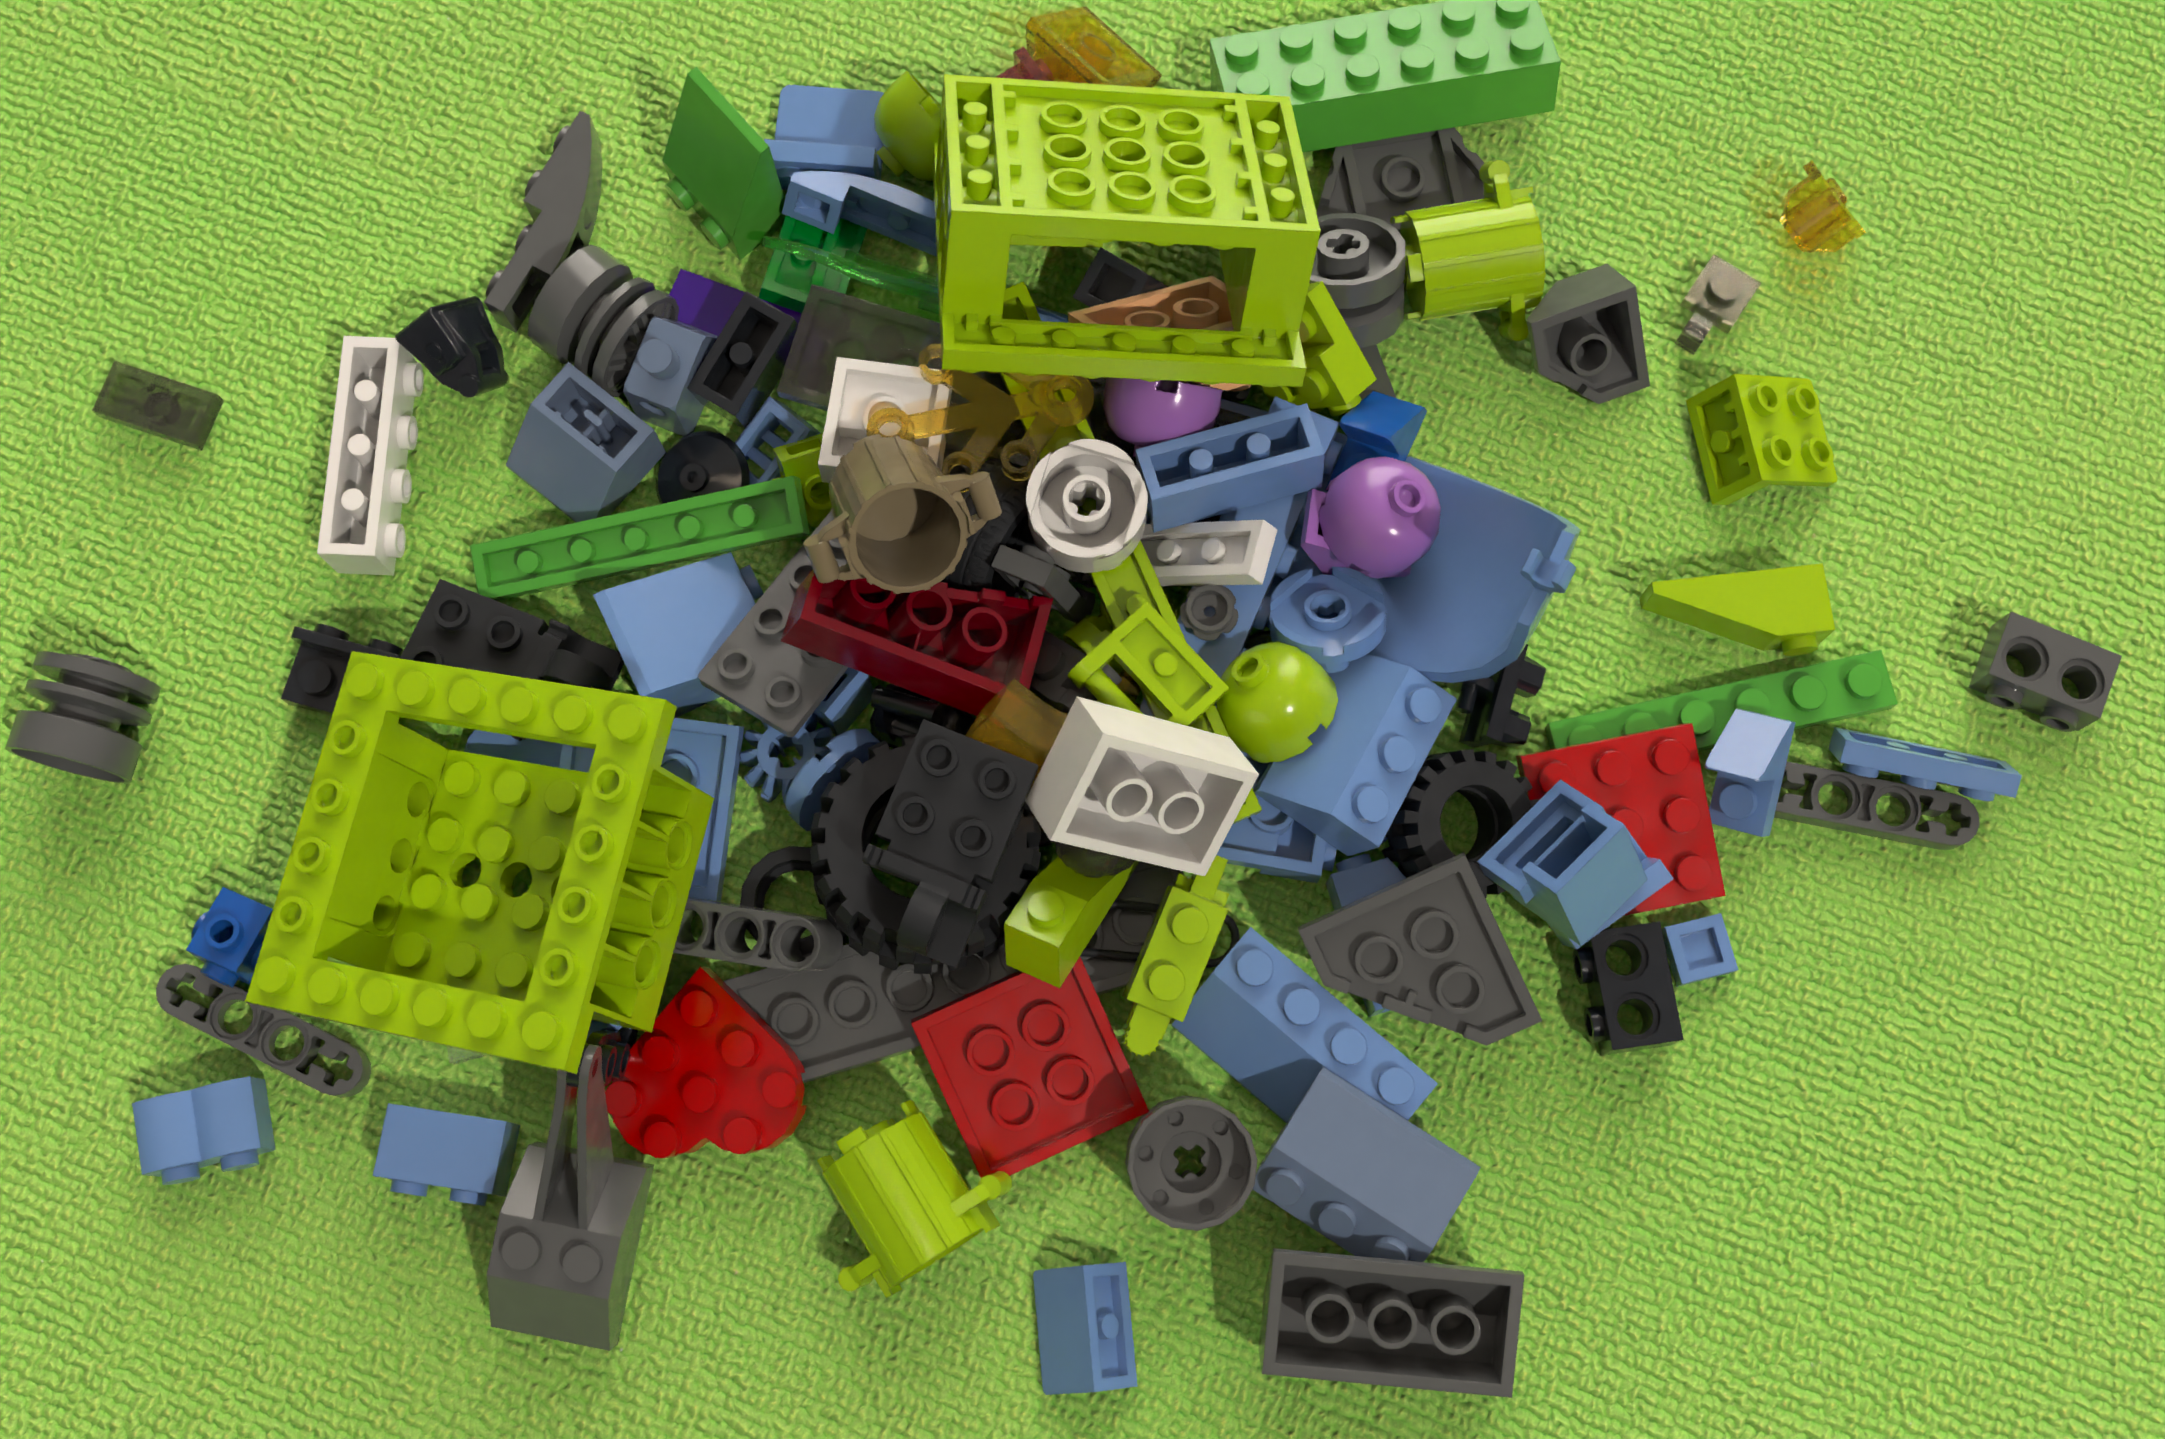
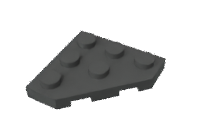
M1461 853L1298 927V932L1323 985L1345 994L1348 992L1379 1003L1383 1008L1426 1024L1430 1022L1462 1034L1464 1038L1486 1046L1542 1022L1541 1016L1465 853Z

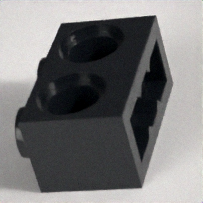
M1660 921L1605 929L1579 949H1574L1573 963L1575 974L1579 984L1587 983L1591 1007H1587L1584 1010L1585 1027L1590 1042H1598L1600 1056L1670 1046L1684 1040ZM1616 946L1627 952L1631 960V970L1628 975L1616 974L1608 967L1606 963L1608 947ZM1621 1004L1631 1005L1640 1012L1643 1025L1638 1035L1629 1034L1620 1027L1617 1020V1012Z

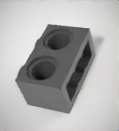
M2010 612L1990 627L1969 688L1986 694L1985 699L1995 706L2011 710L2021 708L2041 716L2040 721L2052 729L2064 732L2079 731L2101 718L2122 656ZM2006 655L2013 656L2020 661L2024 669V677L2014 674L2009 669ZM2062 677L2070 679L2076 685L2079 693L2078 699L2069 696L2062 686Z

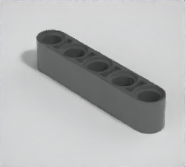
M688 897L673 953L786 971H822L832 967L840 958L843 950V937L840 930H836L828 919ZM698 913L703 922V931L696 941L691 932V923ZM751 921L758 930V940L752 950L745 941V931ZM806 929L811 932L814 939L812 954L807 959L802 955L799 945L801 935Z

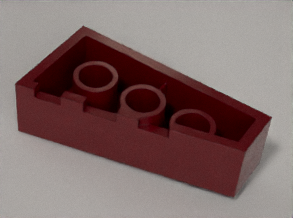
M812 569L797 588L781 642L1001 725L1026 703L1053 599L1040 596H1032L1030 599L1006 596V591L982 588L979 592L948 588V583L939 582L926 591L920 590L894 594L893 591L882 589L875 584L871 585L866 581V578L846 581L836 579L829 583H819Z

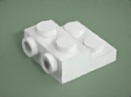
M837 357L818 461L822 482L829 483L832 480L834 471L840 463V458L854 448L853 443L864 437L880 434L881 437L900 436L901 439L911 441L918 446L922 445L934 460L937 468L939 467L942 470L946 446L945 429L953 386L952 371Z

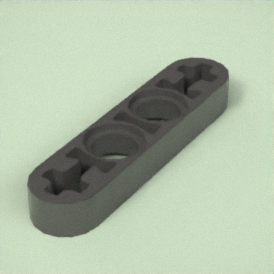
M1788 761L1781 787L1797 791L1805 785V780L1809 781V785L1805 790L1804 796L1785 794L1779 798L1774 818L1938 850H1952L1969 842L1977 834L1980 825L1979 814L1975 806L1963 796ZM1835 785L1844 791L1848 805L1843 814L1832 815L1821 807L1818 794L1822 786ZM1892 796L1902 803L1905 809V818L1900 826H1890L1879 819L1876 813V804L1880 797ZM1802 799L1804 809L1799 807V804L1802 801ZM1948 809L1951 810L1952 820L1961 823V828L1951 832L1949 835L1946 834V826L1944 824L1929 820L1918 825L1919 831L1915 829L1921 815L1937 817Z
M189 964L175 965L166 970L160 977L156 987L157 1001L160 1007L173 1017L322 1093L340 1098L352 1097L361 1092L368 1084L371 1075V1062L366 1053L357 1046L290 1012L263 1007L249 1002L246 1003L250 1005L253 1011L251 1025L246 1031L233 1035L227 1031L224 1025V1016L231 1005L236 1002L245 1001L248 993L247 990L237 985H234L233 988L224 986L200 973L202 968ZM194 981L193 988L215 998V1000L210 1004L209 1008L188 1000L182 1002L183 996L176 992L178 985L181 982L191 984ZM296 1027L304 1037L303 1049L294 1059L283 1061L275 1051L276 1038L281 1031ZM321 1040H324L325 1044L320 1048ZM318 1053L337 1061H343L349 1055L347 1066L353 1070V1074L349 1080L338 1079L333 1085L332 1082L335 1074L312 1062L317 1058ZM310 1066L309 1073L307 1074L305 1069Z

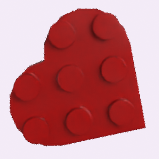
M699 967L655 1019L652 1033L645 1031L630 1049V1058L623 1078H613L612 1084L605 1091L607 1111L612 1115L615 1126L628 1144L643 1154L651 1155L655 1158H672L681 1154L696 1152L709 1141L721 1149L735 1154H750L764 1149L775 1148L795 1132L806 1111V1105H802L805 1087L801 1073H805V1069L793 1049L711 968Z

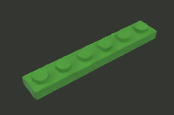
M793 475L470 545L478 594L499 601L810 535L801 479Z
M1882 650L1554 721L1546 725L1545 732L1551 750L1684 723H1692L1697 750L1700 752L1713 749L1735 709H1743L1796 722L1795 731L1889 710L1896 706L1898 702Z

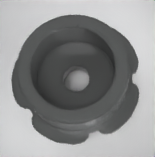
M1222 585L1194 586L1189 590L1187 602L1181 605L1180 616L1183 625L1186 628H1191L1194 631L1195 637L1211 641L1218 639L1221 633H1229L1233 630L1238 621V611L1234 608L1236 598L1228 588ZM1206 607H1213L1215 609L1214 616L1207 617L1204 614V609Z

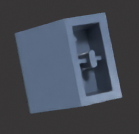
M568 362L530 404L506 466L576 523L611 515L666 451L652 427Z

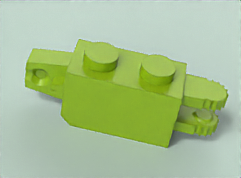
M1216 855L1205 876L1193 874L1190 878L1178 873L1173 886H1168L1162 897L1122 995L1134 1002L1125 1022L1127 1027L1123 1028L1124 1034L1121 1036L1124 1037L1123 1043L1127 1046V1049L1135 1053V1056L1138 1054L1142 1057L1146 1054L1150 1056L1151 1052H1156L1155 1048L1160 1046L1158 1041L1163 1039L1171 1018L1181 1022L1185 1019L1229 911L1228 908H1225L1229 893L1217 889L1228 859Z

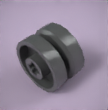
M1332 213L1319 216L1317 218L1321 232L1309 284L1323 281L1360 349L1377 345L1394 335L1404 321L1405 240L1395 227L1379 218L1358 213Z

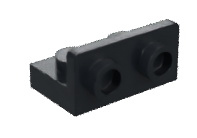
M316 624L314 631L295 626L291 638L300 647L281 699L287 704L332 716L352 651L400 658L404 650L399 646L378 639H370L368 646L348 641L350 637L348 633L324 624Z

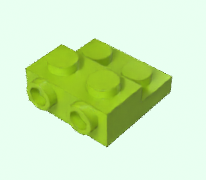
M1323 281L1310 283L1299 328L1307 367L1303 386L1263 387V390L1271 402H1273L1276 396L1295 405L1307 403L1309 410L1317 414L1327 407L1331 416L1336 417L1356 407L1362 400L1359 394L1376 381L1377 378Z

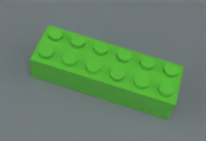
M1444 0L1210 39L1211 91L1289 96L1302 152L1551 112L1555 109L1561 60L1537 0Z

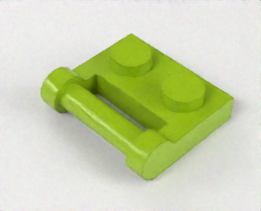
M1148 601L1141 605L1078 662L1067 675L1079 689L1085 686L1100 703L1143 714L1102 670L1114 658L1170 717L1167 721L1189 727L1229 689L1221 678Z

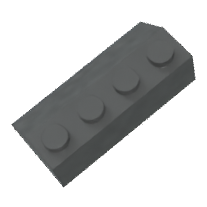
M1273 1248L1264 1289L1259 1341L1262 1374L1512 1398L1524 1273L1523 1271Z

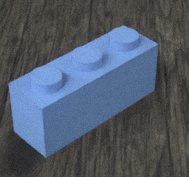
M1307 403L1135 449L1136 467L1141 473L1148 492L1147 514L1153 533L1306 492L1311 489L1321 488L1323 483L1325 452Z

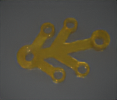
M935 343L926 346L919 355L921 376L928 383L935 385L943 384L972 403L910 415L897 408H884L871 416L866 432L867 437L880 434L881 437L900 436L901 439L915 443V439L977 428L963 450L951 453L942 464L944 476L950 475V470L957 465L969 467L971 470L970 475L978 472L1014 420L1036 416L1022 440L1009 442L1001 452V468L1003 473L1012 480L1023 481L1030 478L1037 465L1038 456L1059 426L1067 427L1078 424L1089 415L1094 403V391L1090 381L1082 376L1047 374L1028 376L1021 373L1002 372L1029 390L1028 392L1008 395L973 373L961 370L942 369L934 371L929 369L926 364L930 359L941 358V344ZM1059 389H1070L1074 392L1075 397L1068 402H1062L1054 397V393ZM894 422L901 429L894 436H885L879 431L881 426L885 423ZM1016 453L1026 455L1030 461L1026 466L1016 468L1009 464L1008 459ZM968 488L960 490L961 493L969 491Z

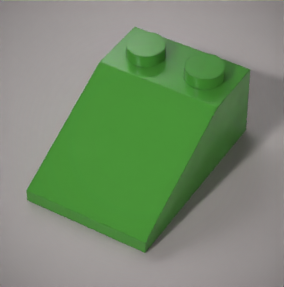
M695 67L687 73L662 159L670 180L665 185V188L683 211L686 212L692 207L703 219L700 227L715 247L721 250L727 246L741 260L783 226L786 217L785 214H782L785 199L769 145L702 72Z

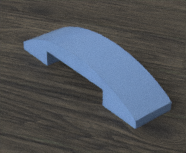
M833 171L793 172L782 214L834 234L840 218H843L937 257L935 207L932 200L900 186L866 176Z

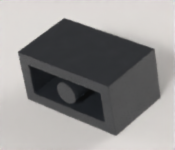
M746 291L687 389L702 405L745 429L772 393L806 336L794 318Z

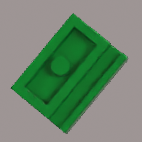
M786 215L758 298L808 316H812V313L828 318V323L835 325L867 228L840 218L836 230L832 234Z

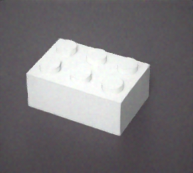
M1077 696L1025 802L1051 841L1205 876L1259 773L1230 737Z

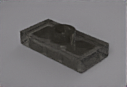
M114 361L92 411L100 418L202 451L224 400L216 393Z

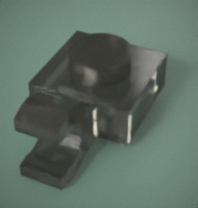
M1713 254L1681 303L1682 307L1694 314L1675 344L1694 355L1713 325L1728 334L1761 282Z

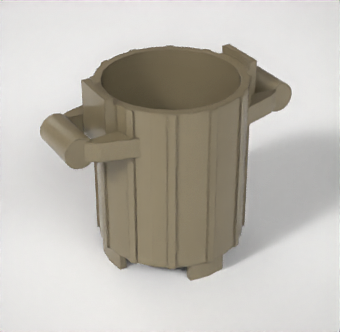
M880 434L864 437L853 443L854 448L840 458V463L834 471L832 480L829 481L831 512L834 520L825 525L818 534L808 537L803 542V545L819 583H829L836 579L846 581L866 578V581L871 585L875 584L882 589L893 591L894 594L920 590L926 591L955 571V567L960 561L964 549L967 548L968 542L966 539L980 530L987 521L1000 516L1002 509L988 472L981 471L972 475L955 474L944 476L922 445L918 446L911 441L901 439L900 436L881 437ZM965 488L969 489L977 514L970 516L965 499L960 490ZM838 538L848 563L840 567L829 543L830 540Z

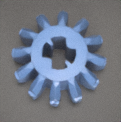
M814 713L811 714L793 737L784 735L763 721L761 722L766 729L763 734L750 729L744 734L747 742L755 747V749L745 750L740 753L742 765L753 767L748 771L744 779L749 787H757L763 784L761 797L764 801L772 802L782 790V797L785 803V797L790 784L803 764L813 756L821 761L831 752L826 745L829 743L828 741L834 738V735L829 727L815 730L818 719ZM793 746L802 758L798 760L794 757L793 761L796 765L784 768L777 757L779 754L786 757L784 749Z

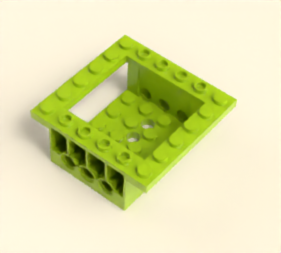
M944 74L938 143H934L933 150L942 369L961 370L968 373L981 371L1021 373L1028 376L1041 374L1082 376L1089 379L1101 377L1129 378L1149 382L1160 380L1190 381L1209 385L1219 383L1251 384L1271 388L1277 386H1303L1307 367L1299 328L1321 231L1289 96ZM1011 235H1025L1040 240L1060 237L1089 239L1098 243L1131 241L1149 242L1157 246L1184 244L1210 246L1219 249L1234 331L1003 319Z
M352 651L245 1002L573 1074L578 1072L591 1020L652 1033L714 801L712 796L661 767L677 706L666 699ZM402 717L595 749L588 773L447 749L399 724L398 721ZM479 858L481 862L479 878L471 886L464 887L462 874L465 867L472 860ZM530 868L532 882L529 889L521 896L515 897L512 892V883L515 876L521 870Z

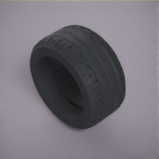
M994 458L975 465L965 474L972 475L981 471L989 473L1002 513L997 518L987 521L980 530L966 539L968 542L967 548L964 549L962 557L955 567V571L946 576L941 582L948 583V588L979 592L982 588L1006 591V596L1019 598L1020 594L991 565L1000 545L1021 552L1024 544L1037 548L1029 528L1026 506V491L1032 473L1007 460ZM969 489L960 490L967 504L970 516L977 514Z

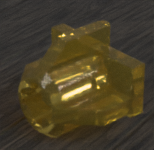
M1813 160L1804 165L1803 168L1808 177L1788 191L1780 221L1803 252H1836L1854 238L1858 239L1866 232L1846 205L1847 197L1834 178L1826 179Z

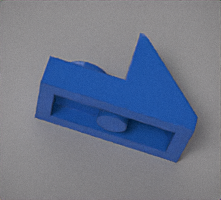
M1376 391L1371 392L1356 407L1346 413L1339 422L1348 439L1327 487L1342 472L1365 459L1386 456L1406 461L1427 413L1425 407Z

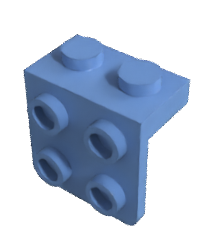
M801 85L785 86L780 92L775 140L764 139L770 147L781 189L788 190L793 172L803 171L842 172L881 180L883 160L879 157L877 151L883 144L874 128V113L884 93L880 91Z

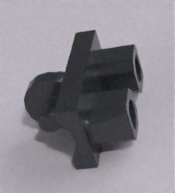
M1526 644L1517 660L1489 678L1456 683L1445 682L1447 687L1459 693L1455 709L1467 714L1459 742L1473 748L1489 744L1511 748L1526 743L1531 727L1530 717L1511 710L1514 694L1525 698L1536 696L1542 687L1546 673L1544 666L1525 656L1528 644Z

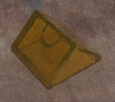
M1086 6L1030 17L1025 26L1027 64L1046 81L1153 88L1162 76L1159 71Z

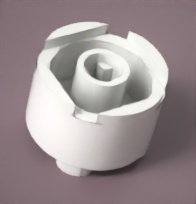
M1080 439L1068 443V445L1059 448L1053 453L1050 452L1035 466L1026 491L1029 528L1037 548L1048 553L1054 559L1055 564L1062 568L1082 573L1115 569L1134 551L1142 538L1146 525L1148 492L1141 473L1134 465L1132 459L1122 449L1101 440ZM1086 498H1093L1096 500V510H1092L1089 516L1078 514L1077 506H1082Z

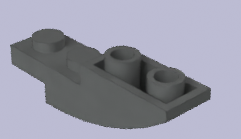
M579 111L571 126L563 127L557 135L553 146V154L543 170H537L529 179L523 201L534 220V224L527 225L521 231L516 241L515 254L504 270H499L494 274L487 287V298L484 303L498 324L515 333L533 307L546 281L560 264L577 250L589 246L601 196L602 154L600 138L591 117L582 111Z

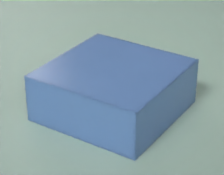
M1721 913L1662 928L1666 954L1676 987L1730 974L1738 970Z

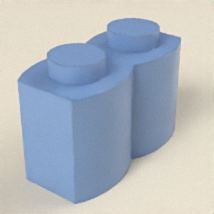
M251 1076L231 1079L192 1090L165 1094L132 1103L142 1175L161 1176L162 1185H173L201 1178L199 1168L216 1163H221V1170L223 1172L259 1165L258 1155L276 1150L265 1079Z

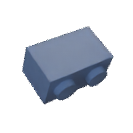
M388 1103L373 1176L392 1179L391 1192L426 1197L429 1185L451 1188L449 1201L485 1206L488 1194L504 1197L507 1195L520 1125L502 1120Z

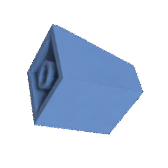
M729 552L611 587L593 596L639 695L666 699L677 706L674 718H677L721 697L703 686L698 678V674L756 604L754 600L760 598L764 593L751 566L748 565L739 569L732 553Z

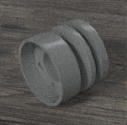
M589 245L577 250L564 260L546 281L535 300L529 317L528 336L535 346L561 364H567L568 362L574 364V367L612 397H618L624 394V384L651 319L657 316L678 321L679 307L675 298L665 291L656 290L654 284L649 280L640 277L633 279L630 268L601 247Z
M49 651L37 652L32 669L57 682L28 679L24 691L38 700L49 704L47 712L18 710L5 750L27 760L62 771L103 781L129 784L132 781L142 745L118 731L120 725L148 726L150 724L152 715L146 710L128 702L155 704L161 687L148 679L134 674L122 665L83 654H62Z
M1182 1095L1158 1102L1148 1113L1143 1114L1139 1118L1128 1138L1125 1164L1134 1195L1151 1216L1172 1228L1198 1231L1224 1223L1243 1207L1255 1185L1257 1156L1251 1135L1235 1114L1207 1098ZM1197 1144L1202 1148L1198 1159L1203 1164V1167L1198 1173L1190 1169L1185 1170L1181 1175L1175 1172L1179 1161L1174 1152L1178 1147L1182 1146L1187 1150H1191Z

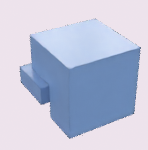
M1561 779L1477 861L1486 877L1508 891L1515 900L1580 946L1648 880L1625 825L1608 815L1604 807Z

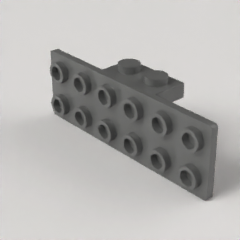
M946 445L941 471L944 476L965 474L972 467L979 464ZM831 511L811 536L818 534L825 525L834 520ZM838 538L830 540L829 543L838 566L848 564ZM804 545L698 674V678L703 686L788 737H793L797 734L848 669L847 666L781 642L797 588L813 569Z

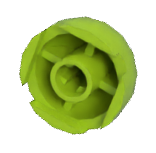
M908 70L890 85L878 102L874 113V128L883 146L877 151V154L898 177L907 171L920 181L933 182L934 143H938L941 105Z
M1282 642L1261 643L1240 654L1228 665L1220 677L1229 689L1216 702L1217 711L1229 737L1240 751L1247 753L1252 760L1261 763L1282 762L1303 753L1313 745L1308 737L1317 730L1320 724L1327 729L1334 718L1338 703L1335 682L1316 660L1298 647Z

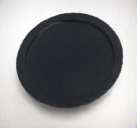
M712 431L690 433L677 440L662 457L656 475V491L660 504L750 484L748 463L741 449L727 436Z

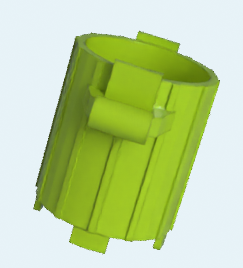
M1489 161L1481 166L1479 176L1483 181L1484 199L1405 211L1404 215L1392 216L1390 218V224L1401 223L1400 234L1405 240L1404 291H1407L1413 310L1412 312L1404 313L1405 320L1419 319V321L1498 308L1501 320L1499 333L1502 338L1522 341L1528 337L1529 332L1525 309L1536 307L1541 301V296H1543L1546 277L1544 244L1539 218L1532 199L1528 196V193H1534L1533 186L1510 190L1508 180L1510 167L1505 161Z
M913 1100L900 1104L907 1116L906 1118L895 1123L893 1118L883 1120L865 1131L862 1126H859L836 1142L843 1153L841 1158L834 1161L831 1155H827L817 1160L823 1170L822 1175L870 1255L863 1261L845 1267L840 1271L838 1282L842 1289L846 1291H854L868 1285L875 1278L885 1297L892 1296L902 1290L900 1283L931 1266L982 1231L987 1233L1001 1226L987 1202L1001 1197L1011 1190V1177L1003 1171H998L982 1177L978 1186L969 1190L924 1113L919 1111Z

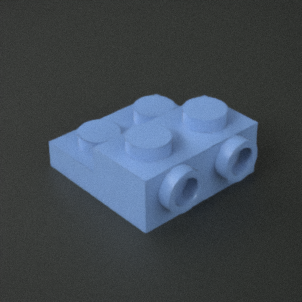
M1241 751L1259 773L1252 787L1254 791L1269 762L1261 763L1252 760L1247 753ZM1255 794L1262 811L1233 824L1217 855L1228 859L1227 864L1260 869L1261 874L1318 883L1322 870H1333L1337 848Z

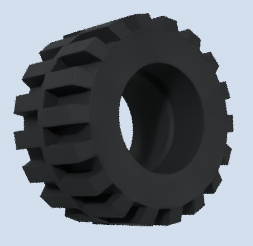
M1473 749L1428 755L1384 837L1388 838L1390 846L1382 850L1384 857H1388L1391 862H1398V869L1406 878L1455 857L1456 855L1450 851L1442 837L1440 818L1448 798L1454 792H1458L1471 803L1477 816V837L1473 847L1465 856L1485 898H1487V894H1500L1506 891L1483 874L1477 861L1539 801L1538 799L1529 800L1526 793L1533 786L1527 777L1514 778L1518 767L1509 760L1496 761L1497 754L1488 751L1474 752Z

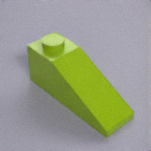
M1823 563L1651 582L1639 598L1641 609L1762 651L1782 649L1785 656L1803 655L1818 650V644L1835 630Z
M1073 845L1067 848L1032 880L1005 921L1006 965L1060 988L1140 861Z

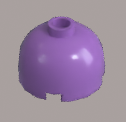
M1107 378L1104 389L1103 409L1107 424L1118 438L1135 445L1133 456L1136 457L1135 449L1213 429L1220 412L1223 390L1187 381L1160 380L1149 382L1141 379Z
M1384 456L1357 462L1334 478L1326 489L1328 490L1326 501L1320 507L1319 522L1324 541L1337 560L1347 567L1354 564L1361 570L1369 571L1365 576L1377 579L1396 576L1420 560L1430 550L1439 533L1441 506L1436 489L1423 472L1411 463Z

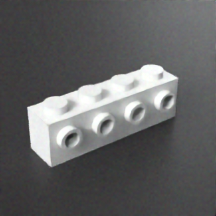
M343 336L317 554L337 573L394 576L396 558H401L405 550V529L403 524H400L402 503L407 504L409 502L412 491L411 475L406 467L408 450H414L417 444L418 426L416 418L412 414L414 397L421 396L423 391L424 374L422 365L395 338Z

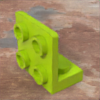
M1733 374L1685 400L1712 505H1729L1768 485L1828 487L1838 481L1833 463V451L1828 443L1819 410V398L1814 391L1810 379Z

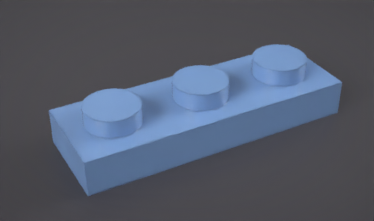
M1834 727L1829 745V750L1839 762L1844 763L1842 768L1852 774L1869 778H1877L1879 770L1900 774V781L1929 790L1936 789L1937 782L1959 786L1958 792L1960 794L1982 801H1993L1995 794L2016 798L2022 775L2006 761Z

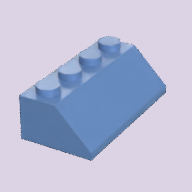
M1252 927L1247 930L1194 995L1184 1021L1175 1020L1171 1025L1285 1123H1287L1323 1067L1406 1120L1410 1119L1438 1084Z

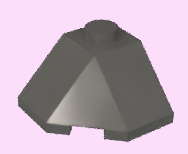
M1604 264L1556 281L1526 319L1534 368L1539 374L1576 390L1582 396L1597 404L1650 386L1636 286L1609 264Z

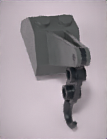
M622 1027L619 1031L605 1029L592 1032L585 1042L577 1074L557 1070L555 1104L547 1143L537 1141L528 1145L499 1213L487 1271L491 1327L608 1351L618 1345L654 1164L613 1156L605 1086H608L613 1078H623L630 1058V1049L636 1043L638 1033L636 1029ZM577 1098V1149L570 1148Z

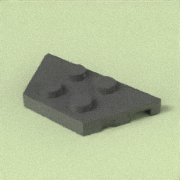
M1455 128L1335 147L1329 173L1320 198L1317 217L1332 213H1358L1379 218L1390 224L1392 216L1404 215L1405 211L1484 199L1483 181L1479 176V170L1484 162L1476 153L1471 152L1465 147L1463 137ZM1401 223L1390 224L1400 233Z

